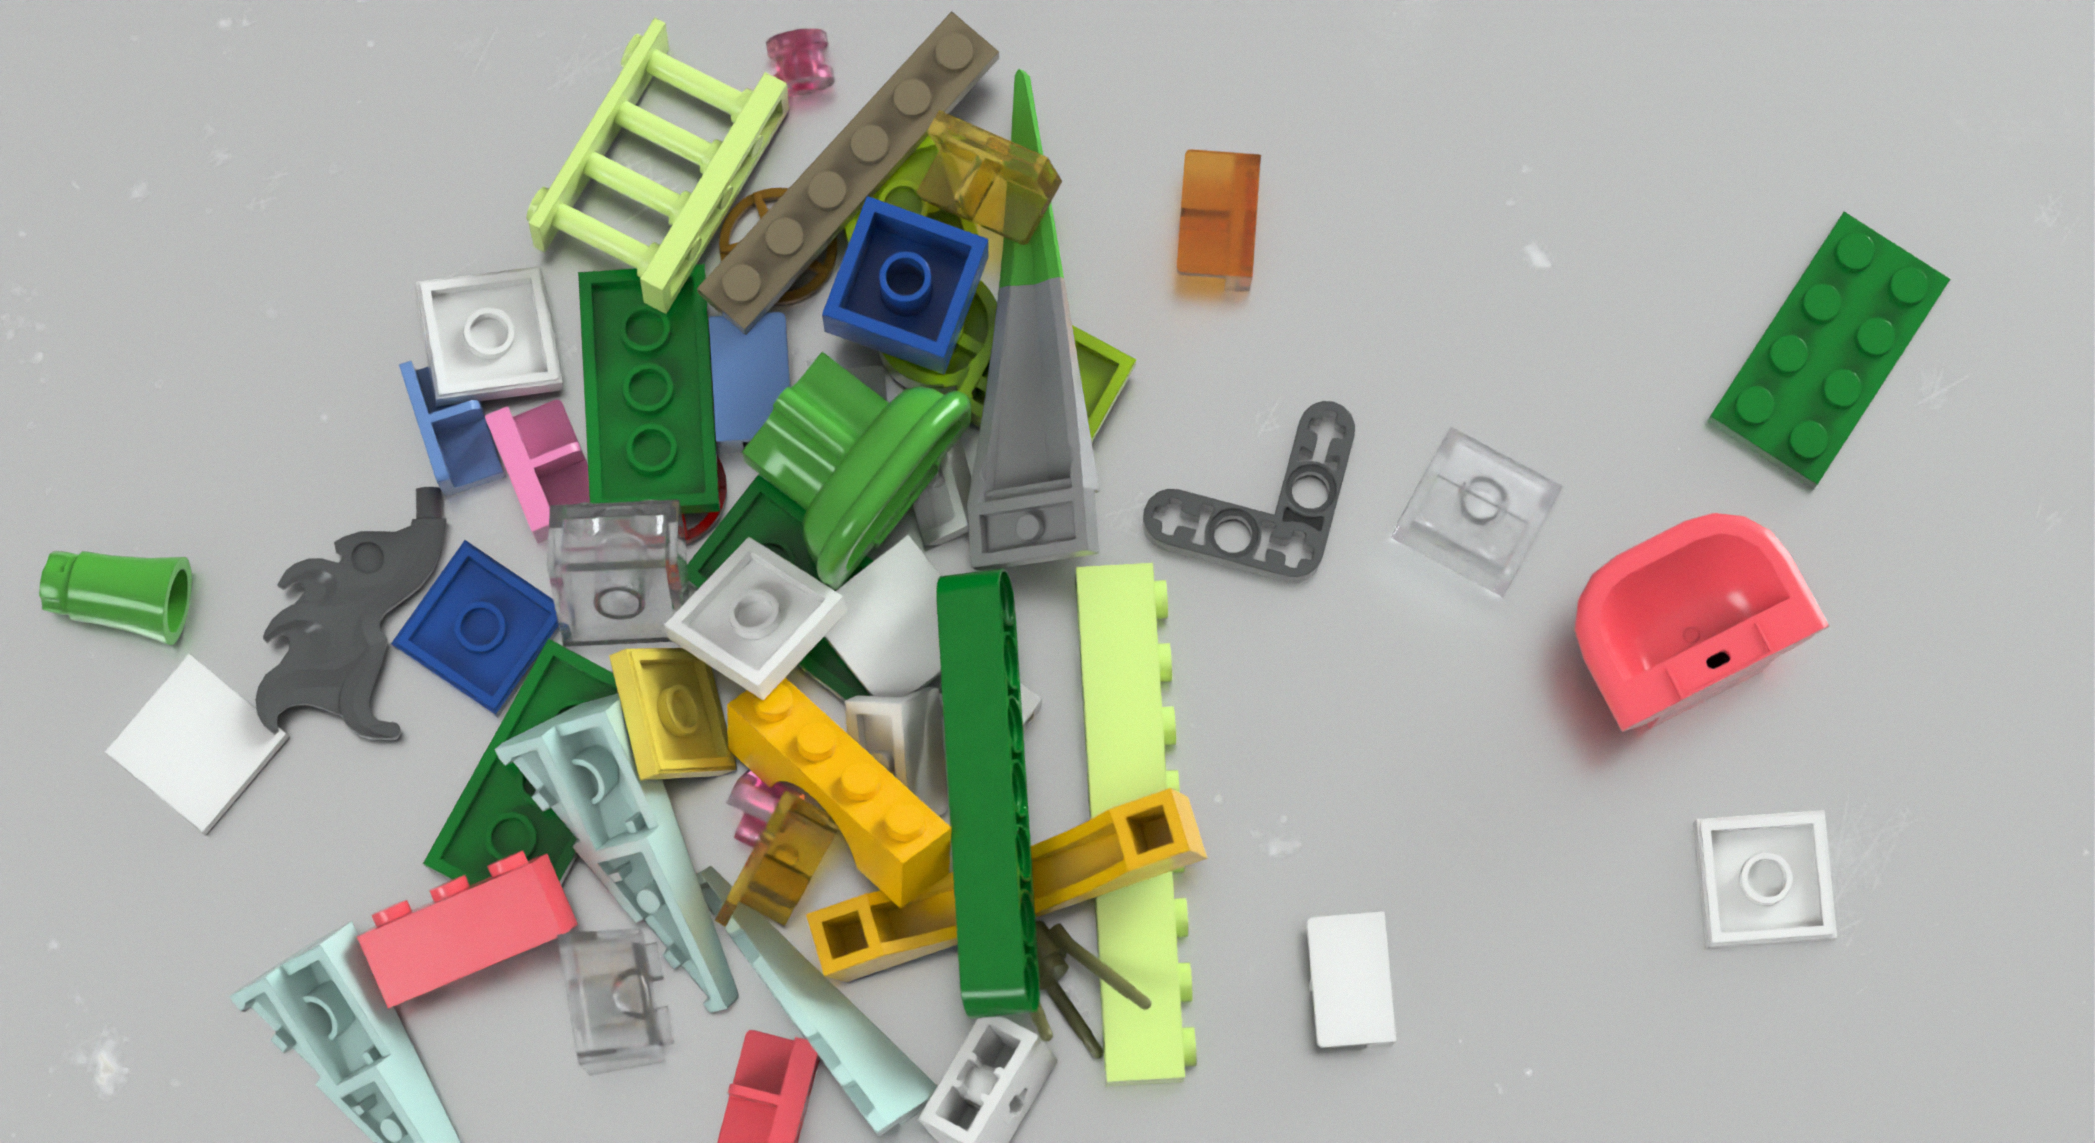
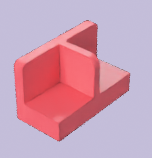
M749 1030L746 1033L733 1084H730L727 1094L729 1099L717 1143L799 1142L820 1061L819 1055L808 1040L798 1037L791 1040L755 1030Z

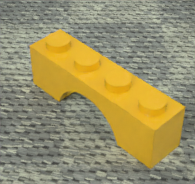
M784 678L764 700L746 690L727 703L728 750L769 788H772L780 781H786L797 785L810 794L827 811L842 832L852 852L857 869L898 907L903 908L949 873L951 827L787 678Z

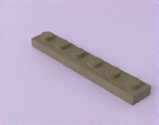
M951 11L697 288L698 294L742 333L747 335L862 209L866 197H873L997 62L999 51Z

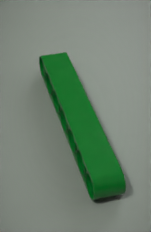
M1005 568L940 576L937 581L936 600L961 998L964 1010L970 1019L1037 1012L1040 1002V981L1013 586L1009 573Z

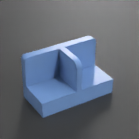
M781 312L766 313L747 335L742 333L724 316L709 317L715 431L719 454L742 453L745 448L744 442H750L766 422L773 410V404L779 395L788 386L791 388L786 317Z
M412 361L399 364L437 484L444 496L447 497L505 478L491 431L484 417L485 412L481 401L471 400L461 404L435 407L429 367L416 370Z

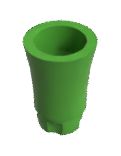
M53 551L48 556L40 580L39 597L42 601V610L53 614L69 615L73 621L108 626L136 633L168 645H174L178 641L187 619L192 590L191 566L187 557L145 558L107 555L82 551L79 555L64 551Z

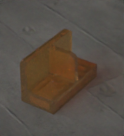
M1194 149L1186 151L1179 218L1176 268L1178 274L1225 278L1224 290L1250 292L1253 278L1261 154Z

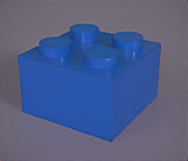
M867 196L822 312L824 332L945 375L989 258L988 239Z

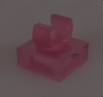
M749 769L736 781L727 801V804L745 812L736 830L734 839L757 849L760 843L766 840L772 825L785 831L798 818L807 796L780 783L769 788Z

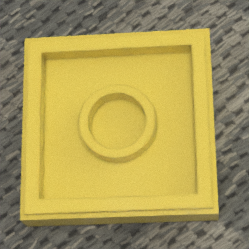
M683 648L624 649L609 655L640 780L721 776L737 770L734 754L728 750V731L711 666Z

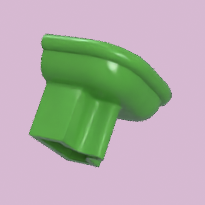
M821 352L798 382L791 388L789 386L785 388L773 404L770 416L743 449L742 455L744 462L807 510L803 519V536L811 560L816 564L819 581L831 589L837 590L843 586L873 547L878 549L940 471V462L971 423V402L966 394L959 391H951L944 395L935 389L923 387L906 389L892 401L887 402L832 358Z

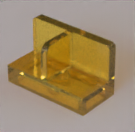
M938 110L927 133L939 152L917 190L919 197L924 202L1021 245L1028 244L1062 183L1049 158Z
M785 790L714 921L726 927L737 905L741 902L785 926L839 829L827 812Z

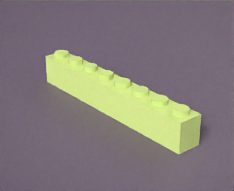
M1153 563L1076 567L1075 585L1090 820L1108 809L1169 788L1180 792L1178 770H1166L1165 745H1176L1174 706L1162 707L1161 682L1172 681L1170 643L1158 644L1157 619L1168 618L1166 580L1154 581ZM1184 867L1094 897L1098 959L1134 985L1152 1003L1149 1009L1143 1010L1099 978L1106 1087L1179 1083L1185 1079V1067L1197 1066L1194 1027L1182 1028L1181 1002L1192 1001L1193 998L1190 962L1178 963L1177 937H1188V912L1186 898H1174L1173 873L1184 872Z

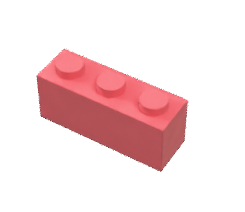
M519 851L488 865L491 877L469 885L466 876L463 875L429 890L433 901L412 910L406 899L372 914L371 916L376 926L357 936V939L388 1009L563 936L577 926V920L548 854H543L528 861L524 851Z

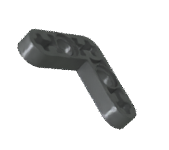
M1321 401L1312 404L1304 411L1296 431L1275 514L1180 489H1165L1153 495L1144 508L1142 526L1146 537L1153 545L1163 550L1276 580L1298 583L1309 579L1316 573L1323 558L1355 437V423L1351 413L1344 406L1333 401ZM1323 417L1334 419V429L1344 434L1343 439L1332 438L1325 458L1326 463H1338L1337 470L1335 471L1320 462H1300L1298 460L1300 453L1311 459L1313 458L1318 437L1315 432L1308 430V426H1319ZM1306 475L1322 479L1328 489L1326 502L1314 509L1299 505L1294 500L1292 494V486L1296 480ZM1169 504H1176L1181 507L1180 517L1195 523H1199L1200 510L1212 513L1205 526L1204 545L1192 543L1196 535V529L1177 526L1174 535L1162 533V522L1153 518L1154 513H1165ZM1237 519L1249 528L1251 541L1244 550L1233 553L1219 547L1216 543L1214 532L1222 521ZM1261 526L1273 529L1269 542L1286 546L1290 543L1292 537L1303 539V550L1312 553V559H1300L1297 568H1292L1285 565L1286 556L1284 553L1268 548L1265 553V562L1253 559L1261 543Z

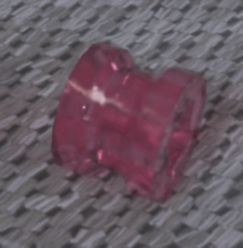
M815 28L797 29L777 34L766 41L768 58L776 63L777 72L774 74V77L787 83L788 96L816 93L831 87L835 83L833 67L825 63L824 53L829 47L826 31Z

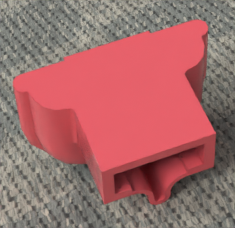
M1711 513L1683 521L1616 555L1594 572L1577 602L1575 633L1583 659L1621 731L1624 732L1646 723L1649 729H1652L1762 673L1775 658L1806 642L1817 633L1828 628L1829 624L1791 554L1772 531L1745 516ZM1724 652L1728 655L1729 661L1715 669L1709 668L1706 664L1708 658L1718 653Z

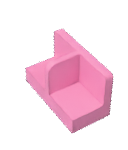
M560 400L550 401L514 417L508 406L484 416L537 543L594 521L590 513L588 464Z

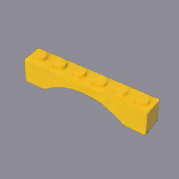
M1169 788L1108 809L1068 831L1032 845L1031 858L1035 918L1207 859L1189 797ZM953 872L945 875L903 908L898 907L880 890L806 914L823 975L846 983L957 945Z

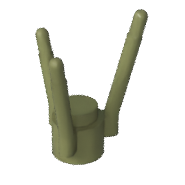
M1036 921L1040 990L1046 989L1094 1058H1101L1104 1053L1102 1047L1057 982L1066 974L1069 965L1064 960L1066 953L1141 1009H1149L1152 1005L1151 1000L1136 989L1134 985L1074 941L1061 923L1049 929L1043 921ZM1039 1002L1037 1012L1029 1013L1041 1039L1048 1042L1053 1038V1033Z

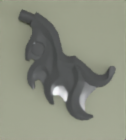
M420 487L416 489V519H412L411 526L396 532L359 531L344 536L334 542L336 554L342 555L339 563L323 558H309L293 564L284 572L277 584L278 588L285 590L298 583L304 588V593L295 604L283 609L271 620L263 635V640L266 643L281 634L289 642L288 652L279 665L264 676L258 686L255 699L257 715L263 726L275 735L279 732L277 720L280 713L295 705H309L341 716L348 728L361 737L374 740H396L399 738L401 730L398 723L378 720L372 715L369 708L370 694L380 671L388 643L387 637L381 631L380 623L385 614L419 590L435 569L442 550L447 518H442L440 488Z

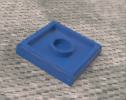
M464 540L394 638L391 645L498 718L528 676L548 638L553 641L571 615V612Z

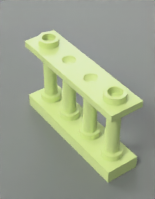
M654 17L643 36L637 33L629 41L621 59V67L623 68L551 187L548 189L543 186L535 194L528 208L526 219L529 221L534 247L544 253L557 232L561 230L637 268V276L640 277L644 303L667 314L787 114L789 100L787 83L764 72L754 91L746 88L741 92L666 55L669 51L666 23ZM654 76L730 114L731 122L734 124L723 142L715 139L710 143L636 106L637 101L652 77ZM623 127L700 165V173L703 175L693 192L690 193L685 190L680 195L604 157L620 129ZM590 178L668 216V223L671 225V228L661 245L653 242L650 246H647L574 209V204Z

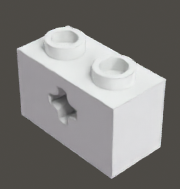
M1002 1016L978 1018L918 1120L938 1143H1009L1058 1060L1039 1035Z

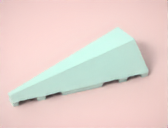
M619 694L579 704L500 744L495 749L498 758L504 765L513 762L536 789L532 799L542 811L552 808L577 839L572 847L635 923L644 920L667 947L662 956L673 969L682 965L707 995L703 1003L710 1013L727 1009L739 997L663 780L639 779Z
M712 866L697 873L696 876L707 906L802 1036L806 1037L877 1136H881L897 1123L902 1126L921 1112L937 1088V1085Z
M352 921L312 942L229 996L240 1011L252 1008L276 1031L271 1041L283 1053L294 1049L318 1073L320 1079L315 1085L374 1143H460L394 1006L388 1009L357 939L359 935Z

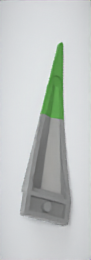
M1018 69L1014 76L1008 193L993 343L978 445L967 502L971 568L980 571L1099 554L1095 493L1100 492L1031 79L1021 69Z

